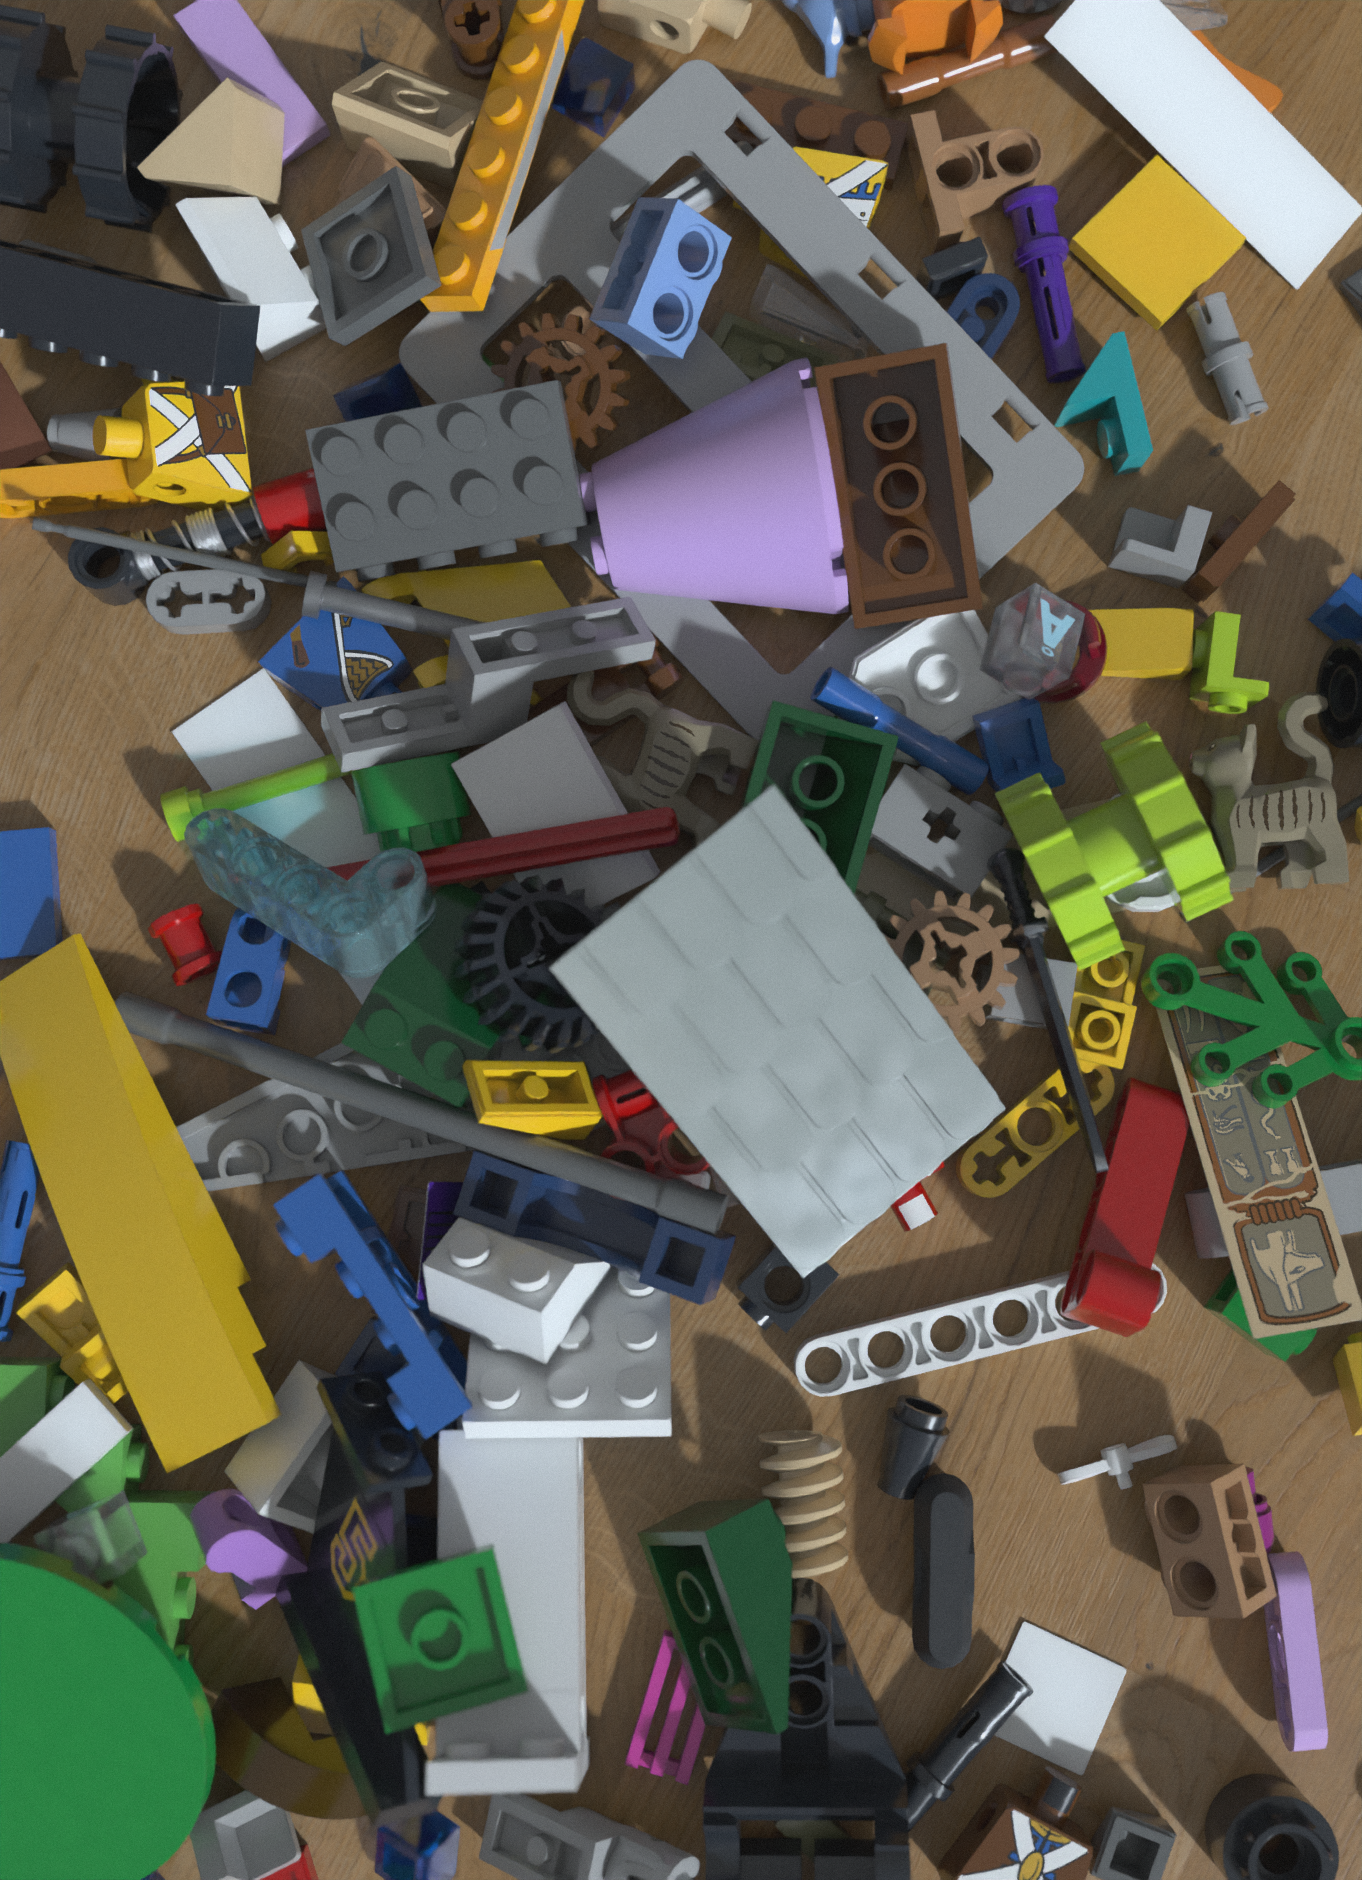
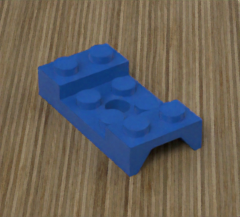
M341 1170L328 1179H325L323 1174L320 1173L273 1204L282 1218L275 1223V1226L288 1249L297 1257L304 1253L310 1263L338 1253L342 1261L335 1266L341 1280L355 1298L359 1299L365 1295L380 1317L373 1322L374 1329L380 1340L393 1356H397L402 1352L408 1360L405 1365L387 1380L393 1389V1392L387 1396L388 1401L400 1422L408 1430L417 1426L426 1439L472 1408L473 1404L465 1393L468 1360L443 1322L430 1316L428 1299H417V1282L345 1172Z

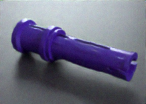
M1038 185L1011 194L1003 201L1002 208L1004 216L1012 220L1017 249L1013 252L1014 265L1018 267L1020 272L1026 273L1035 323L1047 371L1046 379L1049 383H1062L1082 376L1086 373V367L1082 361L1073 317V308L1062 264L1067 259L1069 247L1067 239L1059 235L1054 206L1058 202L1057 190L1050 185ZM1050 297H1051L1052 305H1053V309H1054V314H1055L1056 324H1057V328H1058L1059 338L1057 337L1055 322H1054L1053 313H1052V308H1051V303H1050Z

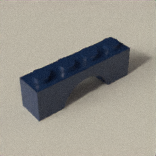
M484 1151L473 1152L453 1215L513 1237L542 1241L594 1257L623 1270L641 1284L699 1305L716 1299L736 1235L722 1230H718L716 1235L676 1222L658 1215L652 1209L626 1200L613 1198L609 1194Z

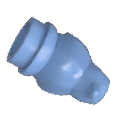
M781 0L786 8L799 16L821 45L824 54V73L826 78L836 77L838 53L848 35L860 37L862 36V31L872 29L875 23L872 0Z

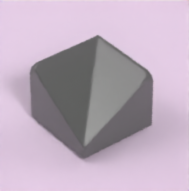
M1111 1806L1090 1840L1093 1846V1854L1088 1870L1091 1875L1103 1880H1161L1177 1834L1167 1820Z

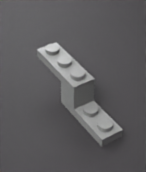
M631 597L451 629L445 684L323 707L321 727L341 773L488 743L527 722L533 682L652 659L656 640Z

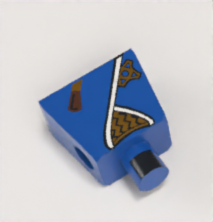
M344 576L334 585L335 587L356 591ZM320 610L318 619L303 616L258 661L276 682L321 712L323 707L401 693L402 691L398 686L413 670L404 654L381 624Z

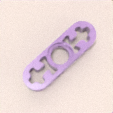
M1298 1551L1267 1554L1277 1596L1264 1604L1279 1731L1285 1747L1290 1752L1325 1749L1328 1742V1728L1308 1569L1302 1555Z

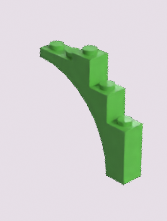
M0 1356V1457L75 1389L74 1380L60 1368L62 1357ZM130 1424L134 1429L55 1501L68 1513H72L105 1499L76 1517L74 1516L73 1520L100 1554L113 1584L136 1600L158 1621L154 1629L171 1647L175 1655L184 1654L193 1668L192 1645L184 1644L185 1619H190L194 1611L196 1582L194 1577H187V1572H198L206 1562L192 1528L190 1514L199 1501L216 1491L139 1490V1483H144L148 1474L149 1446L146 1442H141V1424Z

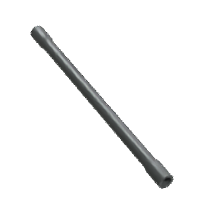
M128 991L123 992L115 1002L129 1033L161 1044H173L641 1205L654 1210L662 1217L716 1235L722 1223L728 1203L727 1195L674 1177H661L538 1134L478 1123L476 1113L183 1014L175 1007Z

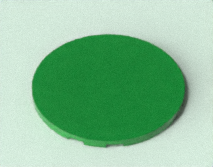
M1 1542L0 1880H141L166 1863L182 1846L193 1829L210 1793L215 1771V1732L210 1708L201 1683L184 1654L176 1656L171 1647L154 1629L158 1621L119 1587L113 1584L110 1590H107L91 1579L73 1571L75 1563L68 1559L39 1549Z

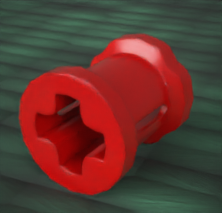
M198 903L186 905L159 917L147 929L151 938L160 939L175 969L172 979L176 986L187 985L217 971L223 952L216 951L201 921L204 911Z

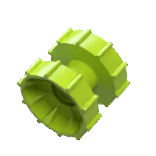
M1147 721L1100 743L1105 753L1107 767L1121 795L1111 801L1066 821L1040 772L995 793L1079 971L1125 950L1119 931L1103 897L1158 872L1175 906L1183 913L1186 921L1234 900L1230 893L1229 882L1231 881L1224 869L1211 837V832L1204 822L1181 771L1179 772L1159 733L1151 730Z

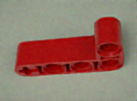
M1128 1077L1119 1095L1104 1146L1109 1170L1097 1173L1062 1298V1316L1124 1337L1142 1331L1150 1321L1159 1296L1162 1278L1161 1272L1151 1269L1190 1124L1181 1093L1133 1077Z

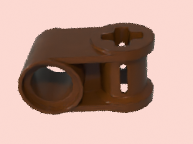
M438 0L457 69L472 79L492 77L505 38L499 8L502 5L501 0Z

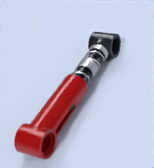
M313 467L253 486L254 496H250L249 502L234 507L225 502V510L214 513L211 508H208V510L204 509L203 512L191 513L190 516L186 515V522L178 524L175 520H172V527L153 533L148 528H146L145 532L140 530V532L136 531L135 534L129 530L117 533L115 530L104 527L92 528L98 531L219 557H225L226 554L231 555L235 546L245 543L257 547L260 538L263 537L274 545L291 531H327ZM75 539L71 544L68 553L69 569L74 578L102 603L112 606L127 605L136 600L145 590L146 585H149L150 580L161 576L164 569L170 568L177 572L182 564L186 563ZM119 556L120 564L115 573L107 578L99 579L97 572L102 562L110 557Z

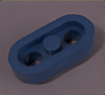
M983 273L972 277L964 284L947 310V313L992 360L1016 320L1020 308V298L1015 286L1007 278L994 273ZM981 306L988 307L994 312L995 317L990 320L982 319L976 314L975 309Z

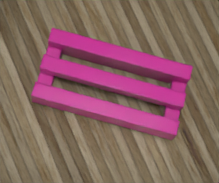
M664 1629L625 1756V1765L636 1769L640 1765L649 1768L651 1774L663 1777L665 1773L674 1776L676 1782L688 1785L706 1725L696 1701L680 1758L678 1760L669 1757L690 1687V1681L683 1661L656 1751L644 1749L673 1649L678 1650L672 1631Z

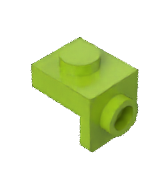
M1215 611L1198 626V629H1193V669L1189 699L1208 702V709L1214 712L1225 714L1245 713L1247 707L1254 706L1268 696L1269 682L1233 677L1241 615Z

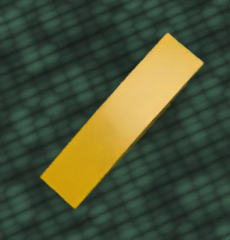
M71 935L0 981V1057L41 1178L84 1289L142 1422L166 1472L169 1473L269 1423L282 1415L253 1356V1353L266 1347V1344L238 1289L239 1286L251 1281V1278L82 935Z

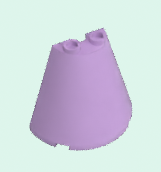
M808 358L796 359L597 461L592 464V472L579 474L586 512H598L601 535L590 537L597 575L610 573L614 590L829 614L848 612L847 575L845 568L841 569L840 564L843 540L835 484L817 388L810 387L809 378H813Z

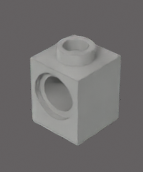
M1019 954L1018 960L1004 964V970L1018 977L1015 987L998 986L996 991L1003 996L1006 1004L1002 1010L985 1004L983 1006L985 1019L1047 1029L1025 956ZM991 956L989 965L981 964L977 973L976 988L979 993L990 978ZM1047 959L1069 1027L1077 964Z

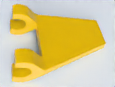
M541 560L399 573L378 578L361 589L364 594L406 604L417 600L423 608L486 623L571 607ZM442 639L449 649L450 640ZM448 655L433 658L413 670L420 689L445 684Z

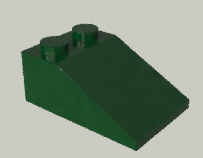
M459 883L440 886L373 985L341 1043L457 1107L467 1108L472 1098L462 1065L466 1060H493L503 1042H498L500 1025L497 1022L493 1021L488 1025H477L480 1014L484 1010L478 1001L475 1003H462L464 994L472 987L470 982L454 978L456 968L465 961L453 952L456 942L465 935L460 927L464 918L474 911L476 903L483 897ZM506 935L504 936V943L508 941ZM504 945V956L508 968L509 955ZM541 962L537 964H530L529 966H527V968L531 969L533 967H536L540 965Z
M769 1498L699 1501L638 1532L641 1546L704 1724L776 1735L787 1729L792 1561L785 1545L786 1534L784 1525L778 1514L772 1509Z

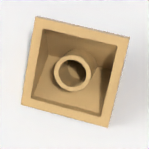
M382 61L333 92L332 107L348 150L357 153L363 140L366 137H372L410 174L454 190L483 100Z
M227 77L137 168L147 179L199 198L257 197L260 203L280 205L285 113L276 102Z

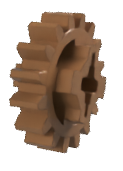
M936 891L933 908L926 910L923 904L915 898L910 901L912 919L906 921L901 917L893 915L890 919V925L898 936L896 940L885 939L903 964L905 949L911 938L917 934L923 951L920 961L910 966L908 972L923 992L931 988L950 994L957 1005L932 1004L942 1018L947 1019L948 1026L954 1032L953 1034H959L962 1017L969 1015L978 1027L985 1024L986 1019L982 1009L985 1004L1002 1010L1006 1001L996 991L998 986L1015 987L1018 979L1013 973L1004 970V964L1018 960L1020 955L1019 949L1002 947L1001 942L1006 939L1012 929L1009 924L999 925L995 928L989 924L994 911V907L991 904L986 905L978 913L969 910L971 903L970 894L964 892L959 898L957 906H949L943 891ZM940 921L959 922L971 927L975 931L966 936L945 931ZM933 938L940 949L944 948L949 955H955L960 952L964 957L958 966L959 982L962 988L955 977L951 978L945 970L937 973L931 970V967L936 964L937 957L936 944ZM990 954L992 962L990 978L979 993L971 974L974 964Z

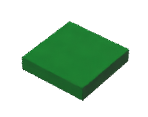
M493 1543L354 1583L352 1590L386 1733L528 1692V1683Z

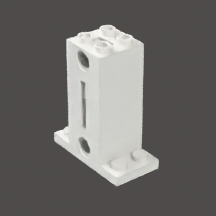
M457 1418V1430L439 1431L438 1559L488 1544H494L528 1683V1692L436 1719V1756L426 1763V1795L576 1791L590 1766V1736H587L583 1437L465 1438L463 1418Z

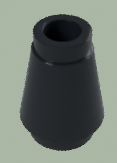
M900 1395L896 1407H891L887 1410L879 1471L880 1477L877 1483L879 1489L899 1499H914L917 1488L923 1482L950 1434L949 1429L945 1426L949 1414L944 1408L920 1397Z

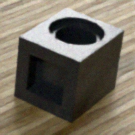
M773 1242L736 1282L738 1289L745 1294L738 1302V1305L765 1331L773 1323H776L787 1333L837 1279L839 1274L827 1262H824L804 1278L799 1274L800 1287L794 1297L785 1301L774 1300L765 1292L764 1283L766 1276L771 1270L779 1266L794 1267Z

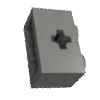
M905 764L880 801L868 845L936 890L943 891L944 895L958 903L959 898L964 892L970 894L971 899L990 871L987 869L989 857L994 852L1005 848L1013 834L1002 827L1004 819L992 808L978 801H972L968 805L949 793L950 783L935 771L924 766H919L917 770H914ZM937 819H941L948 826L944 832L945 836L938 843H935L927 838L931 828L929 825L935 823Z

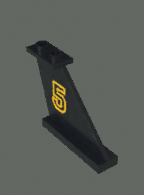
M381 1371L319 1379L316 1389L333 1423L307 1564L308 1569L307 1572L283 1575L275 1592L372 1829L436 1811L444 1794L426 1795V1763L429 1761V1758L416 1731V1725L386 1733L352 1590L355 1582L408 1567L404 1488L428 1485L433 1476L411 1430H408L400 1422L390 1406L387 1396L392 1392Z

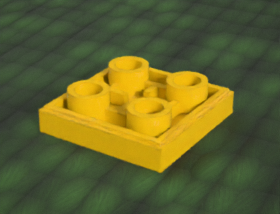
M1156 155L1072 238L1069 249L1157 331L1241 248L1246 237L1161 157Z

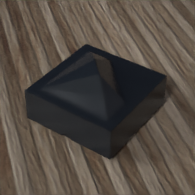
M981 237L948 245L939 252L922 258L916 280L936 301L960 292L969 279L982 274L988 254Z

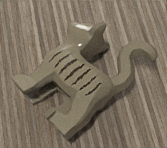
M594 671L573 674L567 686V701L574 715L588 725L610 726L633 714L644 723L643 739L631 773L625 774L605 757L596 755L627 813L662 807L674 809L680 831L690 835L692 848L696 849L722 826L686 797L695 774L707 775L713 779L715 790L733 795L741 773L739 768L744 770L748 768L759 740L725 724L697 720L679 710L663 705L650 693L628 688L613 694L604 701H598L591 694Z
M1301 692L1288 698L1278 715L1277 729L1285 746L1308 762L1305 777L1300 780L1272 785L1255 786L1251 778L1257 755V730L1255 724L1244 725L1239 735H1231L1230 737L1213 740L1207 746L1191 753L1189 761L1190 771L1202 779L1211 793V827L1225 857V871L1231 881L1229 882L1230 892H1244L1246 888L1254 887L1257 875L1258 852L1261 846H1282L1285 852V867L1276 873L1278 890L1306 888L1312 874L1314 884L1338 885L1349 882L1347 843L1337 819L1336 794L1331 785L1335 766L1330 748L1303 727V720L1306 716L1320 713L1328 708L1327 698L1316 692Z

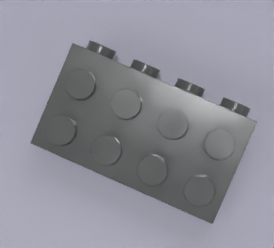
M558 380L305 430L336 572L356 569L358 581L395 575L393 562L412 558L417 559L419 570L456 563L454 551L478 546L480 559L517 552L515 539L539 535L541 547L579 540L577 527L591 525L589 512H585L561 381Z

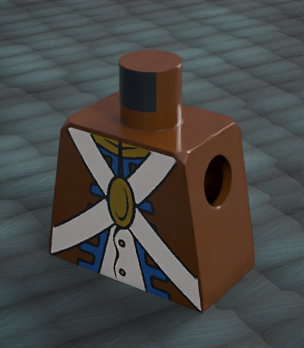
M1048 1766L1045 1767L1031 1798L1005 1784L1000 1783L996 1785L942 1858L937 1868L940 1880H1085L1092 1859L1093 1846L1082 1827L1068 1819L1082 1790L1081 1786L1067 1775Z

